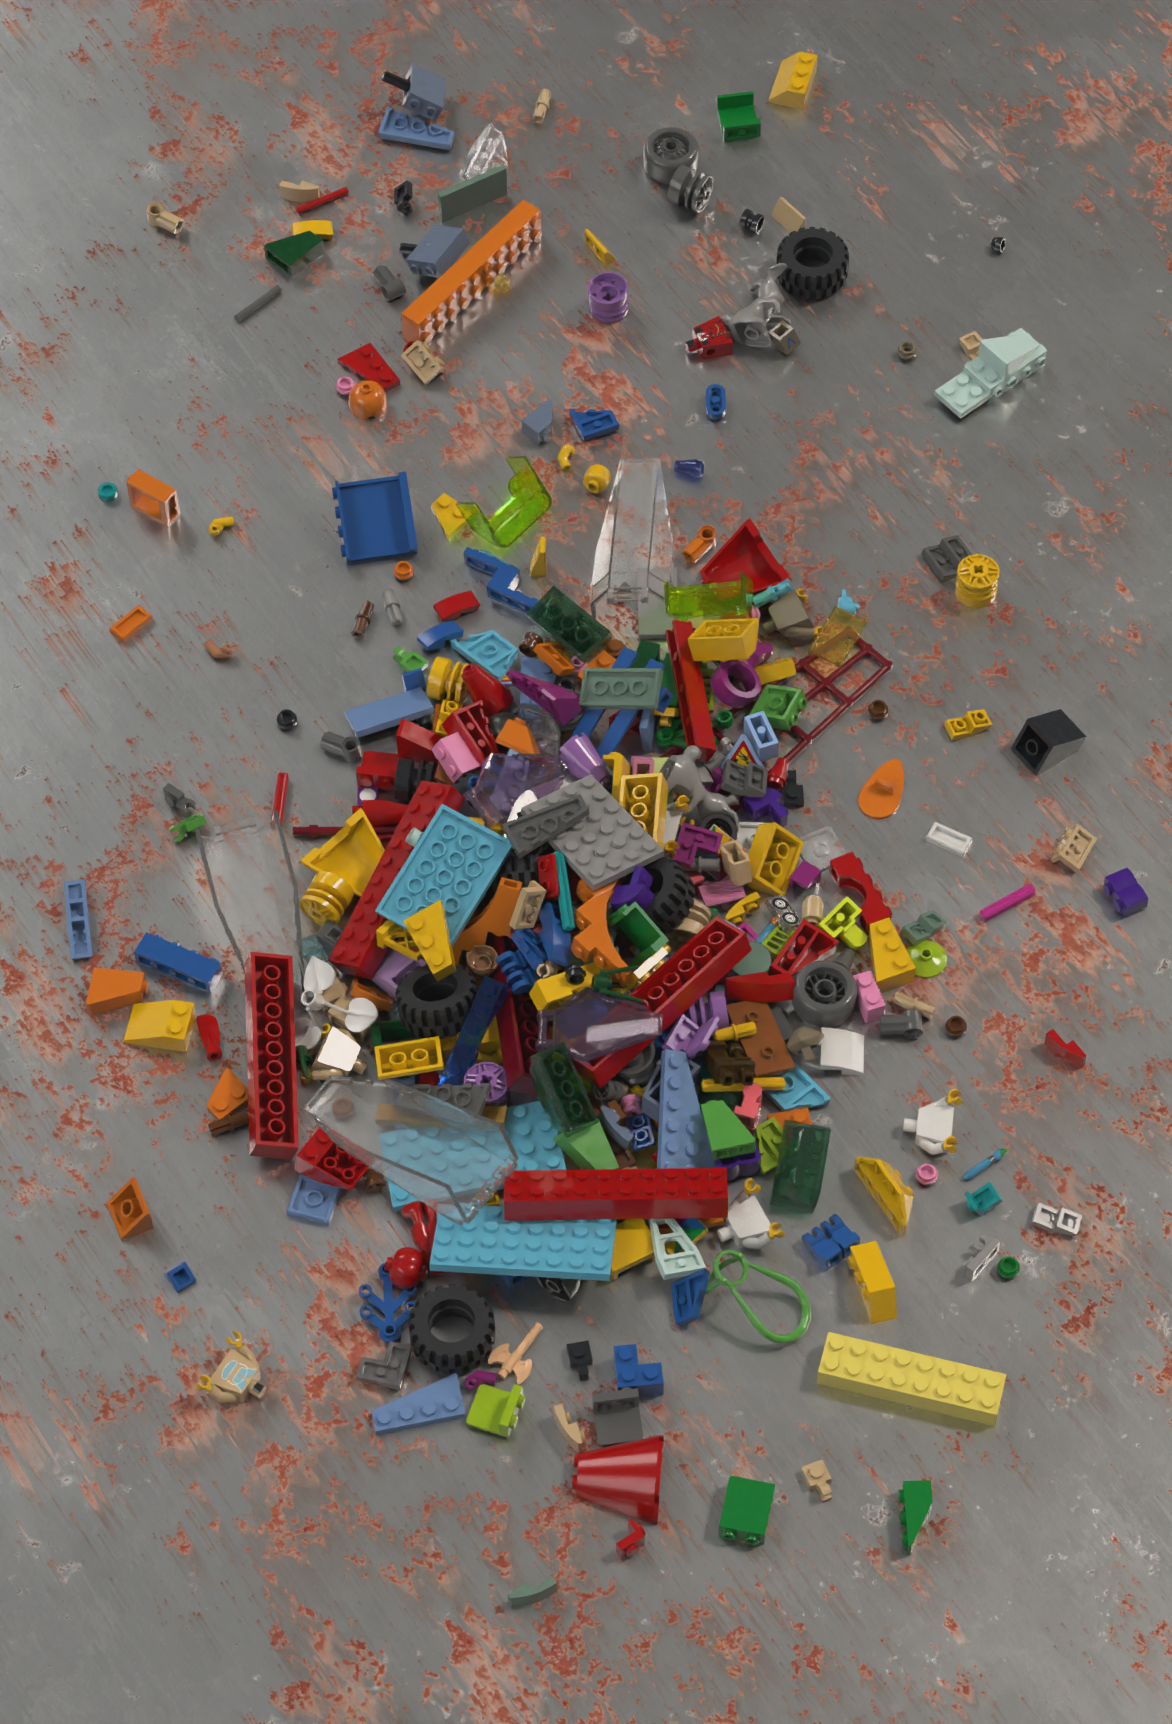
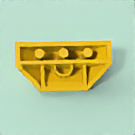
M860 1156L855 1158L854 1170L900 1235H905L914 1198L911 1188L904 1185L899 1171L893 1169L888 1162L877 1158Z

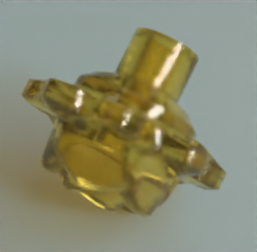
M505 272L500 273L494 279L495 285L493 288H503L505 292H508L512 289L509 283L513 275H507Z

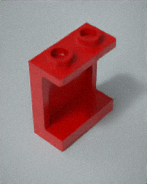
M548 854L538 857L540 886L546 890L543 900L558 901L559 885L555 854ZM566 862L571 901H579L581 903L582 901L575 892L582 878Z

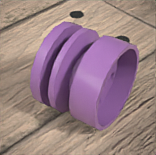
M602 272L591 279L588 284L589 310L591 315L597 321L603 323H614L623 319L629 311L628 284L625 278L615 272Z
M724 991L710 992L708 1003H704L701 996L698 999V1004H693L686 1010V1017L699 1027L715 1015L720 1017L717 1023L719 1026L717 1030L729 1027Z
M481 1062L468 1069L464 1076V1084L482 1085V1083H490L492 1086L485 1106H509L510 1090L507 1089L505 1072L500 1065L493 1062Z

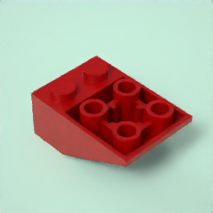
M320 1126L296 1155L295 1170L316 1182L351 1191L375 1162L376 1158Z

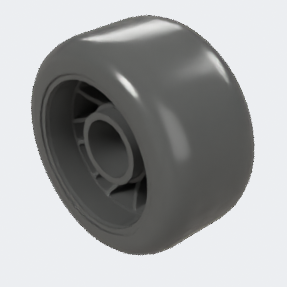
M675 127L662 128L653 132L645 141L643 148V164L647 174L657 182L670 184L674 173L681 165L688 166L697 171L699 146L694 136L686 130Z
M822 960L812 962L798 972L794 980L795 987L792 1005L796 1014L804 1022L819 1028H830L840 1025L850 1017L856 1003L857 984L848 969L836 962Z

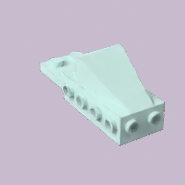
M1022 328L1011 332L1008 336L983 339L980 341L978 357L968 361L964 365L963 372L936 389L934 396L961 419L984 402L991 403L1045 366L1047 350Z

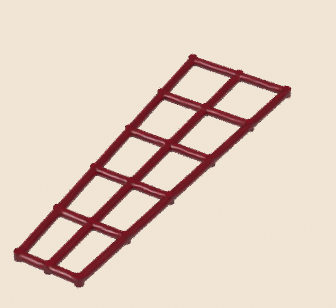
M846 627L840 634L805 658L800 659L794 665L796 673L804 670L819 683L805 694L807 703L826 689L841 701L842 704L809 734L805 733L797 725H792L790 731L799 737L801 741L783 758L787 759L790 763L848 708H851L887 672L892 670V661L883 657L871 644L865 642L853 632L851 627ZM846 638H849L861 648L858 653L826 678L809 665ZM870 655L882 667L853 694L847 697L832 683L864 657ZM790 677L769 682L767 684L778 686ZM766 685L761 687V693L763 692ZM752 701L745 707L741 708L732 707L728 711H730L732 713V716L734 717L739 712H741L742 710L750 706L752 703L757 701ZM713 728V735L720 742L725 736L716 728ZM676 746L659 757L679 755L685 749ZM678 795L676 798H674L673 803L676 802L678 797L681 795ZM744 796L739 798L738 805H733L729 808L737 812L743 806ZM710 824L706 829L709 830L713 824Z

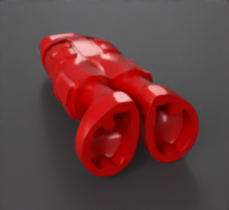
M426 1199L423 1202V1210L427 1215L428 1225L424 1224L420 1201L411 1202L401 1209L402 1216L412 1219L415 1226L411 1229L413 1242L417 1246L418 1251L423 1255V1263L427 1264L429 1275L445 1273L443 1271H430V1258L437 1224V1214L439 1213L441 1203L438 1199Z

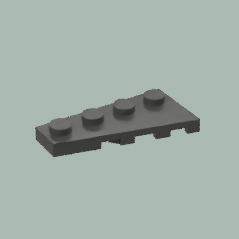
M581 794L506 822L502 824V829L520 859L589 815V808Z
M467 1083L453 1086L451 1084H441V1086H431L430 1084L403 1085L396 1106L410 1111L478 1126L492 1086L490 1083H482V1085Z

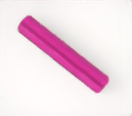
M1027 884L981 909L980 916L984 921H987L1035 895L1036 890L1032 884Z

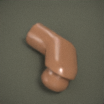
M207 640L204 643V647L214 658L227 659L232 655L233 648L229 644L219 648L212 640Z

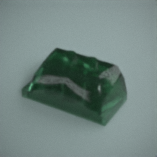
M555 586L526 614L532 622L584 664L613 639L610 630Z
M564 1042L530 1056L533 1061L529 1068L533 1087L550 1124L557 1131L563 1132L567 1138L599 1123Z
M790 1120L784 1121L770 1204L809 1213L814 1212L822 1187L831 1133L830 1127L808 1125Z

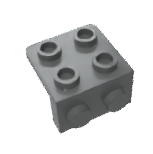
M625 1387L619 1391L610 1392L602 1390L592 1394V1406L599 1446H612L643 1439L638 1388Z

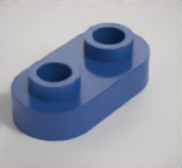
M713 384L706 389V414L711 419H721L726 413L725 389L721 385Z

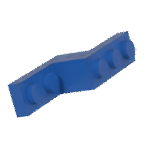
M469 547L465 549L463 553L465 564L493 576L486 586L489 598L541 620L544 615L543 603L536 598L527 597L522 592L515 590L521 581L520 570L516 566L505 564L496 557H489L478 549L473 550Z

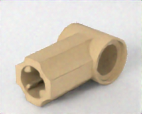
M152 202L147 206V219L150 226H160L174 234L179 233L184 223L182 218L164 210L162 204L158 202Z

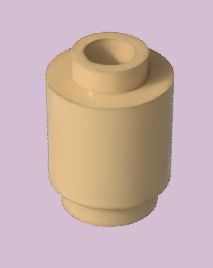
M807 896L802 904L801 921L805 919L816 927L823 920L824 904L819 896Z

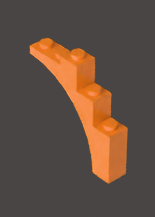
M627 875L595 891L582 879L579 881L575 892L578 898L585 903L576 909L575 925L583 931L574 937L571 950L577 958H580L585 963L593 959L595 964L604 970L628 966L613 946L606 921L607 903L614 892L615 886H620L626 880ZM632 970L611 974L610 977L623 987L629 982Z
M501 877L497 891L489 904L477 917L466 924L452 947L454 961L457 966L462 949L469 953L473 946L485 945L488 932H492L500 937H509L511 930L509 924L519 898L522 882ZM407 936V940L413 941L412 936ZM399 937L397 942H405V938ZM417 946L409 947L415 953L419 951Z

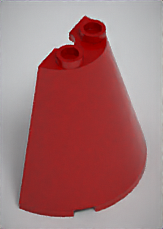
M750 518L742 524L700 571L702 576L700 582L705 590L710 589L712 592L710 597L716 606L762 593L770 585L773 587L787 578L792 583V579L782 564L777 562Z
M664 1435L575 1454L574 1467L578 1468V1473L573 1475L572 1489H577L576 1497L650 1524L658 1525Z

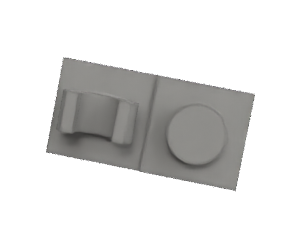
M981 1235L979 1241L984 1246L980 1247L975 1243L973 1244L972 1249L977 1255L975 1257L971 1256L965 1264V1277L971 1282L999 1251L1001 1241L996 1237H993L989 1242L986 1236Z

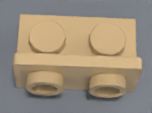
M417 340L401 356L424 384L427 385L440 372L444 373L446 371L443 367L445 363L439 356L434 357L431 353L433 349L426 341L423 343Z
M1079 824L1064 830L1061 835L1063 839L1054 847L1052 851L1054 855L1051 858L1053 863L1060 860L1074 872L1080 870L1097 840L1096 837Z
M530 881L528 887L521 889L509 924L513 929L534 928L546 890L536 881Z

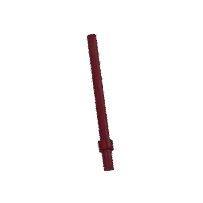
M318 825L293 827V835H309V837L336 835L343 827H318ZM373 827L376 835H393L397 828Z

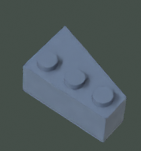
M662 1056L643 1094L641 1108L643 1113L658 1123ZM687 1059L695 1086L699 1082L700 1066Z

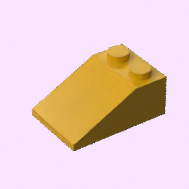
M179 1000L134 1004L124 1036V1043L187 1053L197 1016L195 1004Z

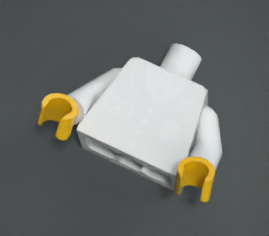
M685 795L679 796L676 802L667 805L663 846L664 855L675 857L676 852L674 849L680 848L676 843L682 819V812L680 811L681 809L683 811H689L690 806L686 804V802H690V799Z
M952 1089L949 1091L948 1096L919 1108L917 1120L904 1118L903 1131L916 1133L915 1144L931 1155L956 1153L957 1148L954 1145L959 1144V1142L952 1136L954 1114L952 1103L961 1105L962 1099L957 1096L962 1093L958 1089Z
M750 1178L746 1180L745 1189L738 1194L729 1206L728 1218H725L726 1226L717 1230L721 1242L733 1238L738 1248L762 1249L774 1241V1237H784V1231H777L782 1225L778 1222L770 1224L755 1195L751 1197V1193H758L761 1189L758 1184L753 1189L751 1188L755 1179Z

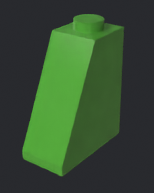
M711 1100L701 1104L702 1117L713 1161L756 1152L755 1138L723 1100Z
M599 1119L565 1131L553 1138L556 1144L583 1170L619 1168Z

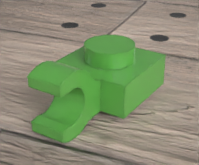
M400 646L393 650L395 653L393 659L400 663V668L405 672L419 668L423 671L428 667V661L414 650L411 653H407Z
M196 813L180 821V824L172 825L169 831H179L178 836L173 838L174 841L179 842L184 838L187 831L196 832L202 829V825L207 823L204 815Z

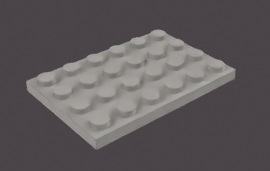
M591 774L521 807V814L525 816L581 794L589 808V815L547 842L555 851H562L564 853L565 861L593 891L633 872L637 866H645L664 857L663 848Z

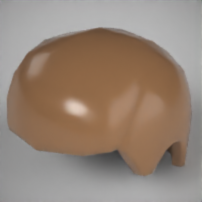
M487 945L473 946L469 953H466L467 967L477 976H488L498 967L495 961L498 953L493 947Z

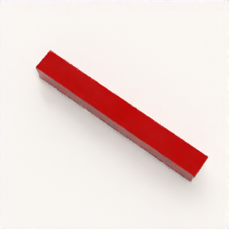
M673 619L672 630L667 629L665 634L687 747L697 746L702 751V754L696 760L708 763L716 752V745L699 661H693L687 640L693 633L692 622Z

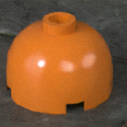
M371 380L358 382L349 393L350 411L357 418L369 419L368 417L373 416L377 418L382 415L387 408V396L383 387Z

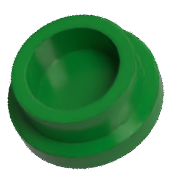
M1004 1257L999 1261L997 1270L1002 1277L1011 1279L1019 1274L1020 1264L1013 1257Z

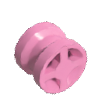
M630 1094L620 1099V1105L623 1107L622 1111L626 1115V1120L643 1113L640 1106L642 1104L641 1096Z

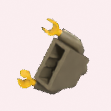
M799 588L797 591L793 589L779 596V599L774 601L768 610L773 619L763 624L768 635L779 630L784 638H814L817 642H823L826 637L823 634L824 628L822 626H818L815 630L813 629L814 624L804 606L808 595H803V589Z

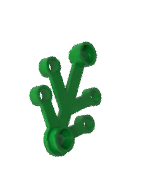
M728 710L719 711L716 719L711 720L712 729L719 726L722 729L730 728L733 723V716ZM679 713V717H674L671 727L662 728L658 731L656 742L659 746L669 747L674 745L684 749L687 748L686 741L680 739L685 737L684 729L677 731L679 727L683 726L682 720H679L682 719L681 713ZM714 736L715 745H716V747H717V745H718L717 738H716V736Z

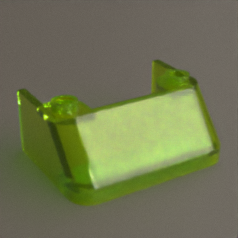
M507 456L505 458L515 474L508 482V490L512 498L489 519H487L476 502L456 503L457 508L470 528L498 548L509 547L547 512L552 505L550 494L526 456Z
M744 573L740 574V581L674 587L668 581L664 582L666 614L676 620L688 621V618L736 613V616H746L749 611H752L753 581Z

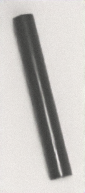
M274 286L236 314L234 319L240 322L281 292L280 286Z

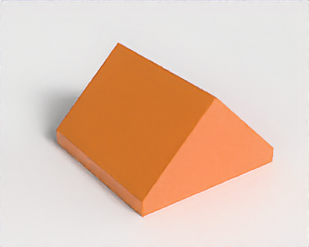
M132 1177L106 1203L121 1239H127L154 1228L150 1211L137 1180Z

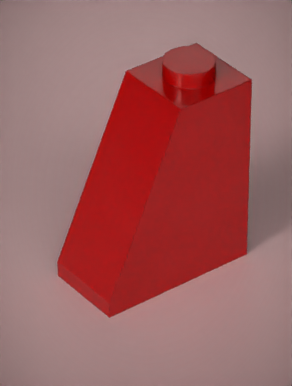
M401 719L396 734L397 752L403 755L404 758L414 759V762L418 763L421 760H425V763L428 765L430 760L435 761L437 766L438 759H436L431 749L444 737L406 719Z

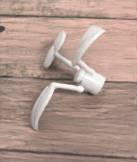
M311 956L304 976L305 991L301 995V1002L307 1006L306 1011L309 1013L312 1021L309 1018H300L295 1021V1047L304 1045L308 1048V1051L313 1049L321 1038V1030L315 1026L317 1021L312 1010H320L325 1005L348 1014L345 1018V1025L348 1030L355 1033L368 1029L378 1016L376 1006L365 998L353 999L349 1004V1010L325 1001L322 996V990H328L333 985L335 970L330 964L315 956Z

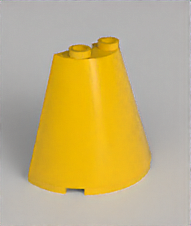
M360 808L345 821L343 828L321 848L317 849L315 847L300 860V863L316 874L326 871L341 877L352 887L354 895L361 898L385 849L364 811Z

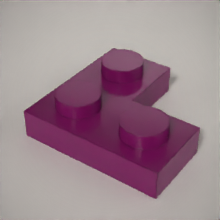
M683 822L677 840L680 848L674 850L676 856L672 857V859L681 866L691 868L696 850L717 856L723 834Z

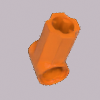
M705 525L699 529V534L682 550V555L686 561L696 563L707 551L713 550L716 547V529L711 525Z

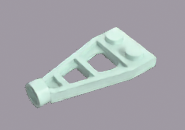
M674 1218L649 1219L655 1262L663 1280L688 1276L706 1269L698 1249ZM668 1224L673 1233L661 1235L658 1225ZM677 1241L684 1252L668 1255L665 1252L664 1243Z

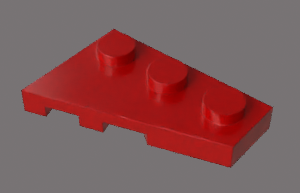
M371 343L337 359L339 365L348 367L355 375L359 374L366 380L378 383L385 392L400 385V379Z

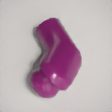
M476 1370L465 1378L464 1384L470 1390L478 1388L483 1383L495 1385L497 1373Z

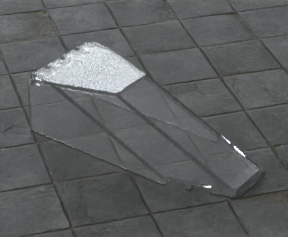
M329 1076L302 1106L305 1112L337 1146L450 1221L462 1225L464 1222L469 1224L478 1214V1209H482L492 1197L490 1192L495 1193L506 1181L505 1177H509L518 1166L515 1161L519 1158L501 1123L391 1079H386L385 1083H375L372 1078H366L365 1082L353 1081L352 1077Z

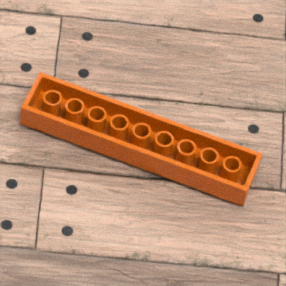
M522 200L401 313L403 339L408 342L419 340L424 343L426 341L429 344L438 332L440 333L450 321L456 318L457 314L466 309L474 298L479 297L481 292L486 287H489L499 275H502L509 265L514 264L522 253H525L534 242L540 239L542 235L541 210Z

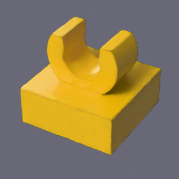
M667 707L664 713L654 710V715L661 716L660 726L671 727L672 717H679V709Z

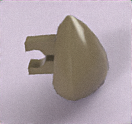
M799 1027L790 1036L786 1045L787 1049L791 1054L799 1055L803 1053L806 1061H813L816 1057L812 1048L820 1046L824 1034L814 1028Z

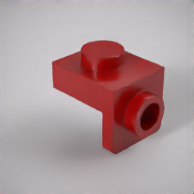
M633 1519L628 1521V1530L631 1534L616 1543V1553L621 1559L626 1556L631 1557L635 1555L639 1548L645 1545V1530L640 1523L636 1524Z

